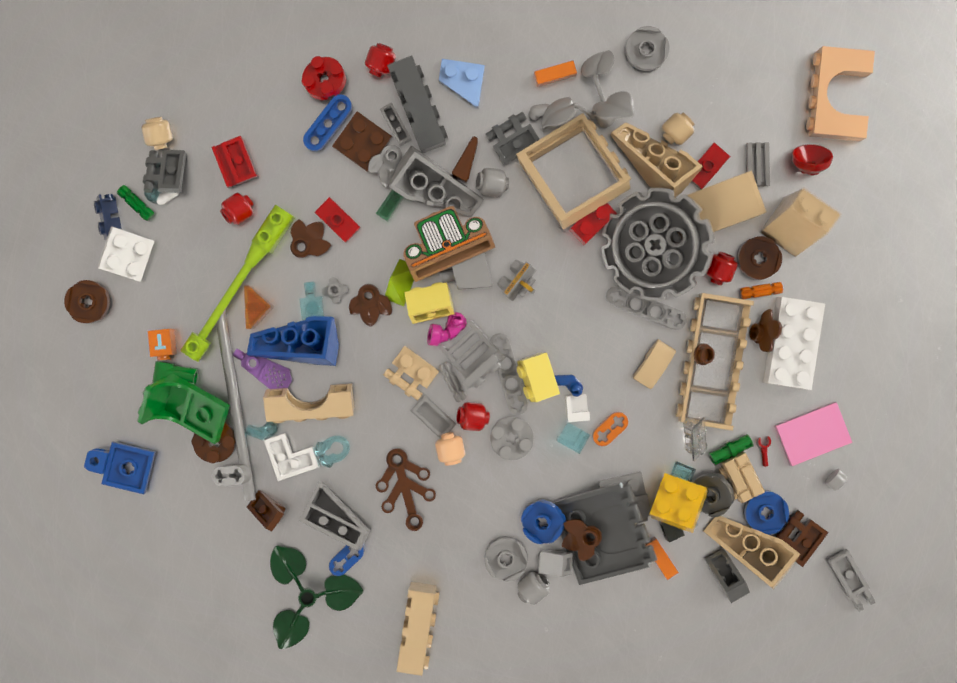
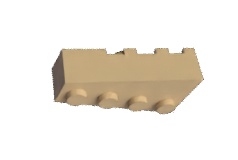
M417 582L410 583L396 672L422 676L423 669L428 670L430 656H426V649L431 648L433 635H429L430 626L434 627L436 614L432 613L433 605H438L440 593L435 592L436 585Z

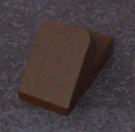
M258 490L255 494L256 500L250 501L247 508L265 529L272 532L283 517L285 507L261 490Z

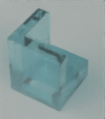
M567 423L560 436L556 438V441L580 454L590 434Z

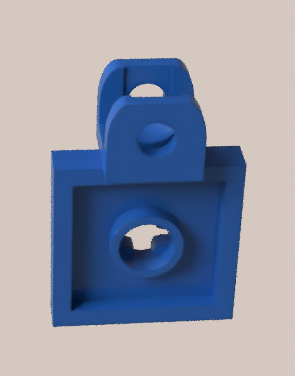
M113 441L110 450L95 448L88 451L84 468L94 473L104 474L101 483L103 485L145 494L156 452ZM129 462L134 467V471H130V474L126 473V469L123 468V465H127Z

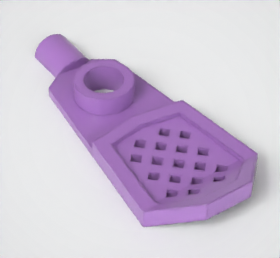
M238 348L233 353L234 357L241 360V366L269 389L288 388L290 386L292 377L289 368L266 358L248 356L247 353L242 352ZM251 359L256 360L257 364L255 367L249 365Z

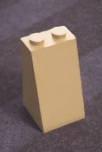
M752 171L687 195L702 208L699 217L702 220L709 219L713 232L766 213ZM677 231L680 240L683 239V234Z
M803 188L783 198L760 233L774 240L777 245L796 257L825 236L841 214Z

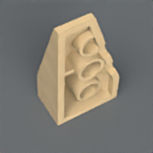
M626 122L611 132V137L650 188L674 190V197H677L703 167L687 152L681 149L678 152L668 147L669 143L663 140L660 143L650 138L648 133Z
M722 516L715 517L704 530L708 536L773 589H775L800 556L796 550L783 540Z

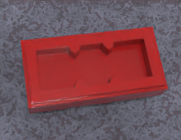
M714 142L697 161L703 167L691 182L702 190L731 156Z
M330 197L314 212L345 243L361 228Z

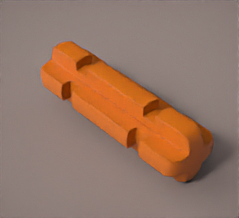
M782 282L740 289L742 299H749L752 296L753 298L772 295V293H783Z

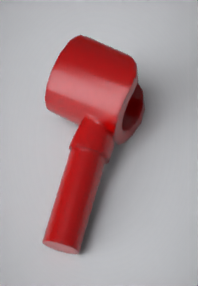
M769 436L766 437V446L761 444L760 437L756 441L757 446L761 448L763 467L768 466L767 448L771 445V438Z

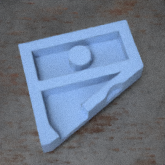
M442 59L439 82L478 108L485 65Z

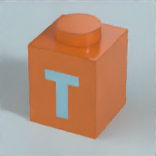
M174 329L148 331L150 357H157V361L170 360V355H177Z

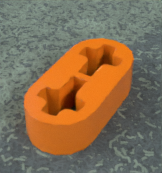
M614 412L593 431L592 438L594 442L599 446L610 444L628 426L627 416L622 412ZM615 416L618 418L622 416L623 420L621 422L623 425L621 427L616 425L611 429L615 422L613 418ZM609 429L610 432L606 434L607 440L605 442L603 440L598 441L599 435L597 433L599 431L604 433Z

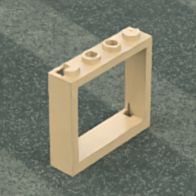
M583 113L516 154L520 165L563 230L631 189L629 181L631 177L627 169H621L616 153L614 151L610 153L604 136L597 134L595 123L591 119L588 120ZM583 131L618 182L568 213H565L532 162Z

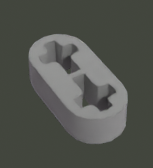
M244 464L224 465L213 470L212 478L218 486L241 485L250 481L251 471ZM236 473H241L242 477L236 476ZM222 474H227V478L222 477Z

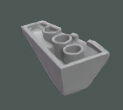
M410 146L398 163L389 184L391 189L408 200H415L426 203V205L444 209L453 206L456 213L472 217L484 201L482 197L413 146Z

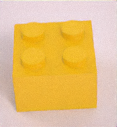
M664 473L650 511L651 518L693 533L708 493L707 488Z

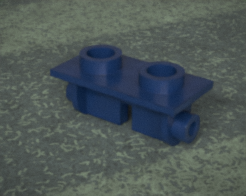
M99 194L96 198L97 201H94L95 213L100 215L101 222H98L99 234L104 236V240H107L111 226L121 229L119 217L111 218L110 215L118 213L116 198H113V194L104 195L105 199H102L101 194Z

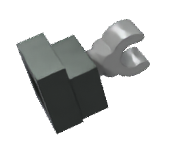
M659 521L666 541L672 542L685 536L682 529Z

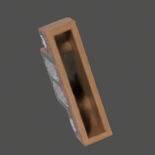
M450 206L414 223L422 243L408 245L403 254L414 281L417 282L495 248V244L482 218L472 217L465 222V225H462L455 208Z

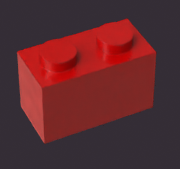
M606 203L578 220L569 231L585 245L611 220L610 214L616 215L617 212Z

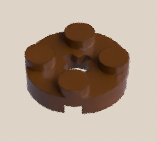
M757 236L749 239L740 247L738 252L739 270L751 279L763 280L769 278L781 267V250H779L776 242L768 237ZM759 252H761L762 257L765 258V261H761L760 264H757V260L754 259V256L758 255Z
M82 280L67 290L64 305L75 321L94 323L102 320L107 314L110 298L108 290L98 282ZM90 296L92 305L85 308L86 305L82 303V300Z
M227 422L224 424L218 447L215 445L211 446L208 440L195 433L191 440L197 456L212 464L228 459L236 448L233 428Z

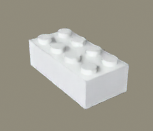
M786 297L776 298L773 320L781 322L782 331L780 336L773 340V350L767 352L763 383L812 390L825 303Z

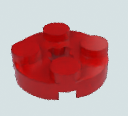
M316 56L312 58L311 62L304 69L302 84L311 97L318 100H327L332 95L337 96L340 94L346 84V75L343 67L336 59ZM323 75H327L329 79L320 82V77Z

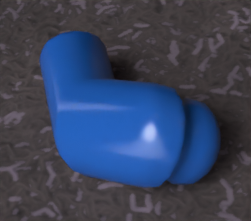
M554 375L558 386H566L575 397L582 394L583 386L574 375Z

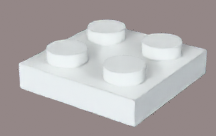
M111 226L97 268L141 282L154 241Z

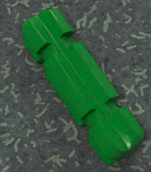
M122 185L117 190V194L125 199V202L135 212L140 213L139 215L144 220L148 221L153 217L154 212L149 207H146V204L134 193H131L127 186Z

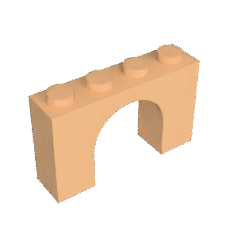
M822 46L814 53L813 65L816 67L815 74L811 77L813 96L811 95L809 99L811 117H808L806 126L807 130H809V137L862 141L867 138L869 116L838 112L831 106L828 100L827 88L831 79L835 76L867 77L872 74L875 51Z

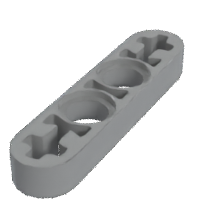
M614 286L606 293V299L611 305L668 328L678 330L686 324L687 318L682 311L657 301L642 299L641 295L635 292L631 293L628 297L626 307L622 305L624 303L623 300L617 299L614 302L612 301L613 297L610 296L611 292L614 293L616 290H619V295L626 297L628 292L624 289ZM633 298H639L642 301V307L639 310L631 308L630 302ZM653 306H659L662 309V315L659 318L651 316L650 310ZM667 309L670 310L668 313L670 316L680 315L681 324L677 323L674 326L673 321L668 318L666 323L662 321L666 316Z
M497 333L491 337L490 342L493 344L496 341V337L499 336L501 340L505 339L506 343L503 344V350L508 349L509 354L502 355L512 361V365L508 370L499 368L497 371L509 410L513 414L520 415L527 409V400L517 373V366L509 340L504 334ZM514 378L517 380L518 386L515 390H508L505 383L507 379ZM521 391L522 395H517L519 402H524L520 411L512 408L511 405L515 401L513 397L509 399L508 394H515Z

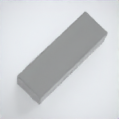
M392 102L380 108L398 144L402 146L411 141L412 139Z

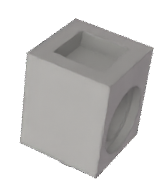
M552 549L540 551L538 557L539 573L558 577L571 575L573 553Z

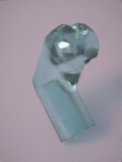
M266 422L260 428L249 424L245 434L260 440H266L275 435L278 428L276 423Z

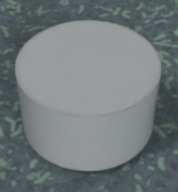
M836 469L830 474L825 483L836 491L844 485L848 477L840 469Z

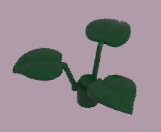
M274 547L270 558L271 573L275 580L281 584H288L293 579L295 580L300 590L298 600L301 604L296 614L292 610H284L276 615L273 621V632L278 648L286 649L292 647L307 635L309 620L305 616L299 615L305 607L313 606L316 598L326 595V604L333 610L342 611L352 606L358 597L363 594L362 587L349 576L331 575L324 582L326 591L315 593L311 588H303L297 576L303 574L306 569L304 555L294 548Z

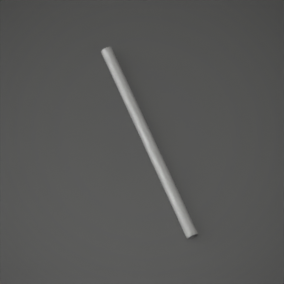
M224 310L216 323L238 461L239 464L247 465L251 471ZM251 472L250 481L242 484L245 501L256 500Z

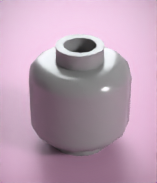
M484 168L477 175L476 188L484 196L500 197L504 190L507 191L509 188V178H506L505 172L501 169Z
M530 572L518 583V596L524 603L528 602L535 605L549 594L550 583L543 574Z

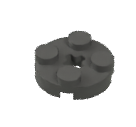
M706 473L699 476L693 482L706 487L708 493L710 490L716 494L715 500L706 495L701 512L709 514V517H718L725 514L733 504L735 499L733 489L722 474Z

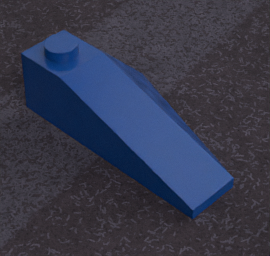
M311 316L307 317L306 320L296 323L293 321L279 328L272 327L251 333L247 355L313 365L336 366L339 342L335 320L333 317Z

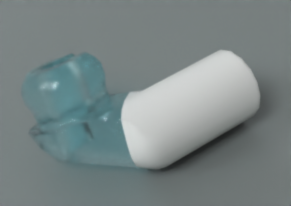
M154 188L151 193L144 192L148 201L159 205H164L179 195L178 193L159 192Z

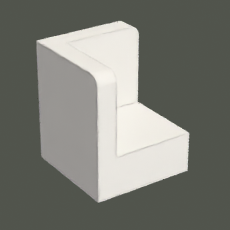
M581 394L578 397L565 395L567 421H589L590 412L588 411L587 395Z

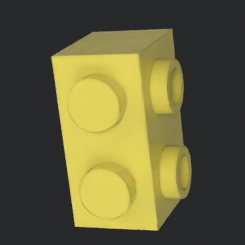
M447 282L434 283L425 288L416 287L404 292L408 316L413 324L455 314Z
M547 352L538 353L517 361V373L523 379L525 385L523 391L530 402H539L560 394Z

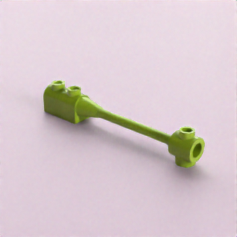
M274 205L252 239V244L244 261L245 264L200 333L192 332L180 350L182 353L197 362L201 360L211 344L206 339L252 267L254 268L268 252H274L294 221V216Z

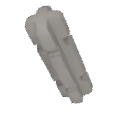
M444 362L439 365V370L441 374H444V379L450 391L454 393L453 396L456 402H461L467 396L464 390H461L462 386L455 373L451 371L452 367L449 362Z

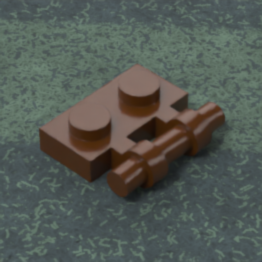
M797 510L793 516L790 515L787 525L781 532L779 531L776 534V537L786 542L800 554L796 563L804 567L829 532L811 519H808L805 525H803L800 521L804 514ZM796 527L800 532L792 541L788 537Z

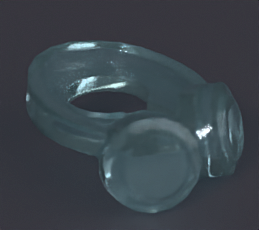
M332 436L324 442H317L315 446V453L319 457V462L328 468H331L334 463L343 460L350 450L349 442L342 436ZM334 442H339L343 445L342 453L325 455V451L329 450Z

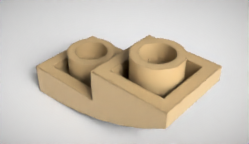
M658 339L645 355L646 359L634 373L633 379L652 389L671 362L676 350Z

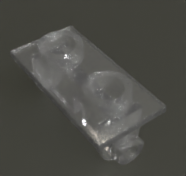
M691 417L686 418L683 422L684 433L686 434L684 436L685 450L692 454L693 461L700 455H703L707 449V429L705 428L704 417L699 422Z

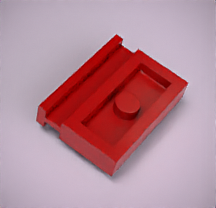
M242 136L211 147L227 188L258 177Z

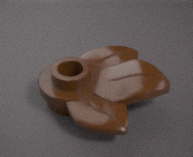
M298 219L292 225L290 233L293 240L290 249L296 257L304 258L309 254L320 256L331 247L329 242L322 239L324 235L323 222H313L305 226ZM300 243L305 244V249L303 251L298 250V245Z
M365 284L359 289L358 295L351 299L349 311L351 315L360 314L362 321L369 327H372L377 322L379 314H392V306L388 297L380 294L376 286ZM370 292L372 298H366L365 293Z
M772 309L764 311L760 322L753 324L750 329V339L759 344L763 352H771L773 350V340L777 339L782 331L781 322L773 320Z
M577 519L564 522L563 525L569 533L564 538L561 546L568 550L578 551L580 561L590 559L594 555L595 547L602 541L600 530L595 526H587L584 522ZM588 533H592L595 539H591Z

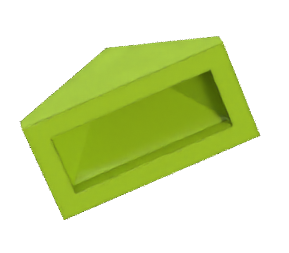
M399 259L385 293V296L391 302L404 306L406 303L404 292L410 291L414 283L405 260Z

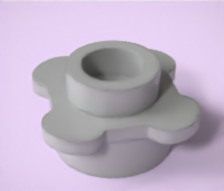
M334 277L330 278L329 284L322 288V294L331 298L333 303H339L340 298L348 291L347 286L341 285L338 279Z

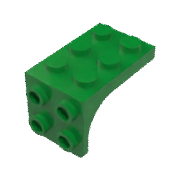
M170 374L146 386L143 391V402L138 410V423L144 424L154 419L169 420L185 427L213 444L219 442L230 404L175 374Z

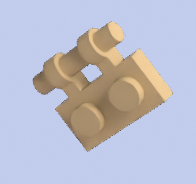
M404 346L392 362L399 369L396 373L387 369L383 376L389 379V383L393 386L396 384L404 390V394L408 397L412 396L418 401L422 396V393L416 389L418 385L421 384L427 389L439 373V370ZM404 372L414 379L411 385L401 378Z

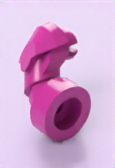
M454 312V315L447 317L448 320L444 330L441 325L430 324L427 344L438 346L441 342L448 341V339L451 341L460 331L465 329L467 325L466 318L461 313Z

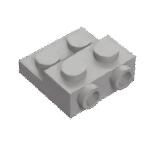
M641 472L598 481L600 488L622 482L623 486L630 484L635 500L629 503H637L643 518L642 521L637 523L648 521L647 517L650 516L651 509Z

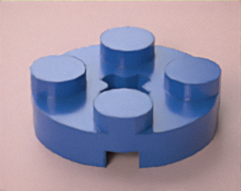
M765 491L746 501L744 516L752 529L771 535L779 532L784 524L787 523L789 508L786 501L780 495L772 491ZM764 507L772 510V513L768 515L769 518L761 515Z
M544 499L530 504L521 516L525 536L536 544L552 543L564 531L565 515L558 506ZM538 518H545L548 526L544 525L541 527Z

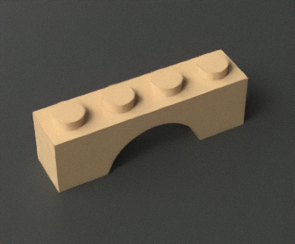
M352 383L330 385L327 394L315 402H303L296 399L288 388L266 389L263 397L266 422L282 423L288 420L302 422L307 419L326 420L330 417L345 419L353 416L355 408Z

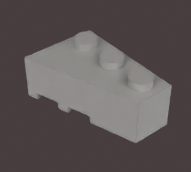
M319 481L299 521L357 551L361 550L370 533V529L323 482Z

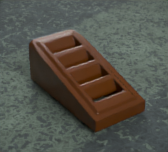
M475 136L471 138L452 171V176L465 184L468 182L478 145V138Z

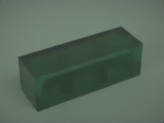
M392 189L376 214L388 222L404 197Z

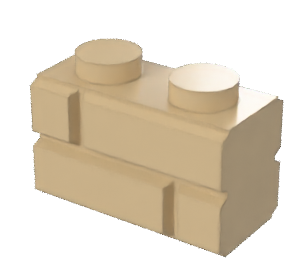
M742 451L736 457H731L720 463L722 468L719 469V472L730 483L734 492V500L737 499L740 503H744L765 492L745 452Z

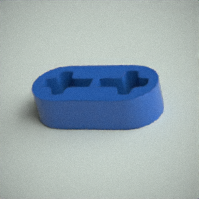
M347 545L342 548L330 561V572L335 576L344 575L361 559L365 551L364 546L361 550H358V556L353 554L350 558L347 555L350 553L351 548ZM345 559L346 562L342 566L344 570H341L340 568L338 570H335L334 567L336 564L334 563V561H337L339 563L340 561Z

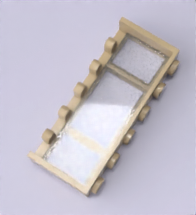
M700 293L699 297H695L693 310H697L696 318H692L690 324V331H693L692 340H688L686 352L690 353L689 360L684 362L683 374H686L685 383L681 382L679 395L683 396L682 403L677 405L676 417H679L680 422L733 431L734 426L731 425L733 413L736 412L735 399L736 393L740 389L738 381L740 370L743 369L744 362L742 361L743 350L747 346L745 338L747 327L750 326L751 321L749 318L750 308L754 305V301ZM701 343L710 345L715 352L714 360L707 365H699L694 359V351Z

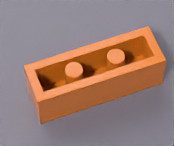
M574 60L534 71L537 87L577 75Z
M656 537L650 539V542L644 543L645 546H653L657 557L655 562L667 580L679 573Z

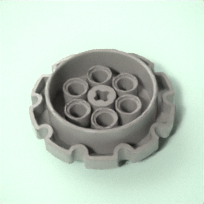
M650 188L645 197L642 196L641 192H635L623 199L618 204L619 214H610L611 220L604 226L602 236L608 239L607 245L601 247L602 257L606 268L616 271L613 280L626 292L631 294L635 290H639L642 299L652 301L665 300L668 292L672 293L674 297H678L697 285L695 276H704L711 265L713 253L708 251L707 246L714 243V233L709 219L702 220L699 217L702 211L699 204L685 194L677 199L674 197V190L667 188ZM660 216L666 220V225L663 229L659 228L656 224L657 218ZM639 224L645 227V234L643 236H639L636 233V227ZM675 231H680L683 234V240L680 243L675 242L673 239ZM660 240L661 242L659 245L661 246V248L655 249V243L653 241ZM635 246H638L642 251L639 258H636L632 253ZM672 252L679 256V262L676 265L672 264L669 260ZM651 260L658 263V270L656 272L651 271L649 268Z

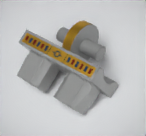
M515 260L510 266V270L516 274L512 281L503 276L497 283L503 290V294L512 301L518 294L524 297L527 291L534 294L535 290L531 286L536 281L532 277L536 271L528 262L523 263Z

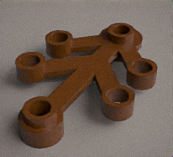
M399 448L392 449L386 457L388 468L382 478L377 481L376 489L379 492H386L389 488L388 482L395 471L398 481L388 499L382 503L381 508L383 512L391 513L402 491L408 513L406 526L411 531H417L423 525V518L416 512L410 489L423 496L429 502L435 499L436 491L433 488H425L406 476L405 469L416 474L422 481L429 479L430 470L426 467L421 468L408 461V456L404 450ZM399 455L401 462L395 463L393 457ZM420 471H427L428 476L426 478H422L420 476ZM384 482L386 483V488L380 489L378 484ZM427 491H432L434 496L432 498H427L425 493ZM391 503L392 509L386 510L384 504ZM412 518H417L419 520V523L417 525H413L411 523Z

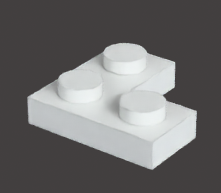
M286 433L264 440L278 481L320 467L313 446L292 453Z

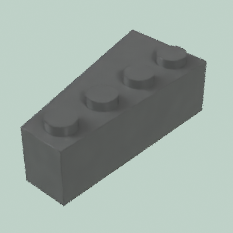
M412 55L388 64L391 77L421 153L446 145L444 139L448 138L444 126H439L437 118L440 115L436 105L431 106L429 98L432 95L428 85H423L421 78L424 75L420 65L416 66Z

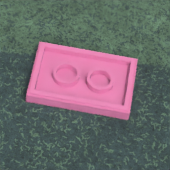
M837 402L775 425L790 466L853 443Z

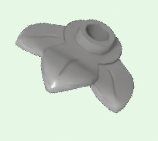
M387 145L382 149L381 154L373 156L369 161L368 171L372 173L379 172V178L384 188L389 187L397 165L402 159L400 148L395 145ZM391 151L395 153L393 160L388 157Z

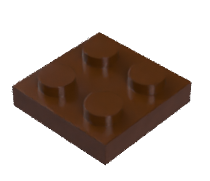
M357 111L332 147L368 172L371 158L381 154L382 149L388 145L393 137Z

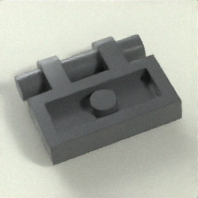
M523 112L516 116L513 114L508 117L509 120L499 126L496 124L492 127L491 131L485 134L489 141L496 137L500 141L493 145V148L503 165L516 159L517 153L540 140L531 124L524 128L521 126L520 123L527 119ZM514 127L516 132L506 138L503 133Z
M163 150L162 157H158L157 151H149V157L146 158L145 162L147 167L146 175L143 176L144 192L151 193L153 186L158 184L157 189L159 192L181 193L186 160L184 150ZM160 167V173L155 174L156 168Z

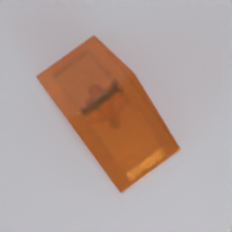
M244 285L246 329H255L274 306L253 286Z

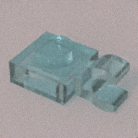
M315 282L304 283L306 298L299 299L302 320H306L307 317L324 316L322 296L316 297Z

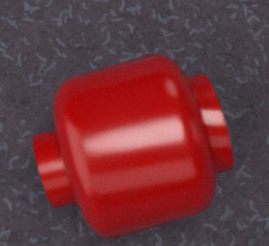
M381 43L370 46L365 60V66L370 69V74L381 77L382 74L390 73L388 64L394 63L396 59L395 53L392 52L393 48Z
M235 193L221 203L222 209L220 212L229 224L239 225L252 216L253 211L251 207L254 204L247 195L242 196L240 193Z
M718 252V254L713 255L711 265L706 273L711 277L710 281L712 283L723 285V282L728 283L732 281L738 266L734 260L735 257L724 252Z
M466 402L457 410V424H460L463 430L481 431L489 423L490 414L486 412L485 406L481 403Z

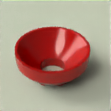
M801 145L792 152V162L803 174L812 176L818 175L829 168L833 160L832 152L819 145Z

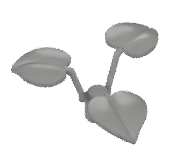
M610 50L591 56L583 63L581 68L584 77L593 76L601 102L593 106L592 113L578 103H573L570 97L561 98L553 102L546 109L542 118L543 129L568 122L574 116L575 108L584 112L591 120L596 119L602 128L611 126L615 119L634 116L632 97L628 92H616L610 95L606 101L604 99L598 75L608 73L614 64V55Z

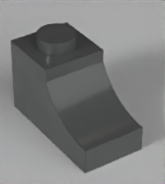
M724 548L705 558L706 563L731 603L750 593L745 580Z

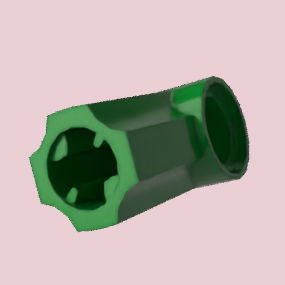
M155 361L152 383L170 374H175L196 385L198 369L176 366L174 363Z

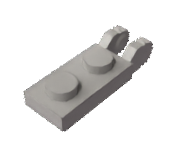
M847 549L827 559L848 597L851 598L859 612L864 608L857 597L858 594L863 592L868 603L871 605L876 603L869 591L870 587Z

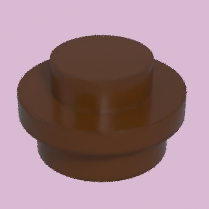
M701 343L696 347L694 359L697 364L707 365L714 360L715 352L710 345Z

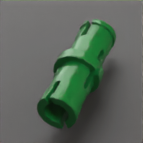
M746 434L733 442H726L725 446L710 452L709 456L712 463L716 466L731 457H736L737 454L754 445L750 436Z

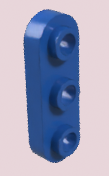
M334 96L303 137V142L307 149L313 152L322 150L352 111V103L347 96ZM341 103L345 104V109L338 110V105ZM326 121H332L331 127H325ZM315 137L319 138V142L316 145L311 142Z

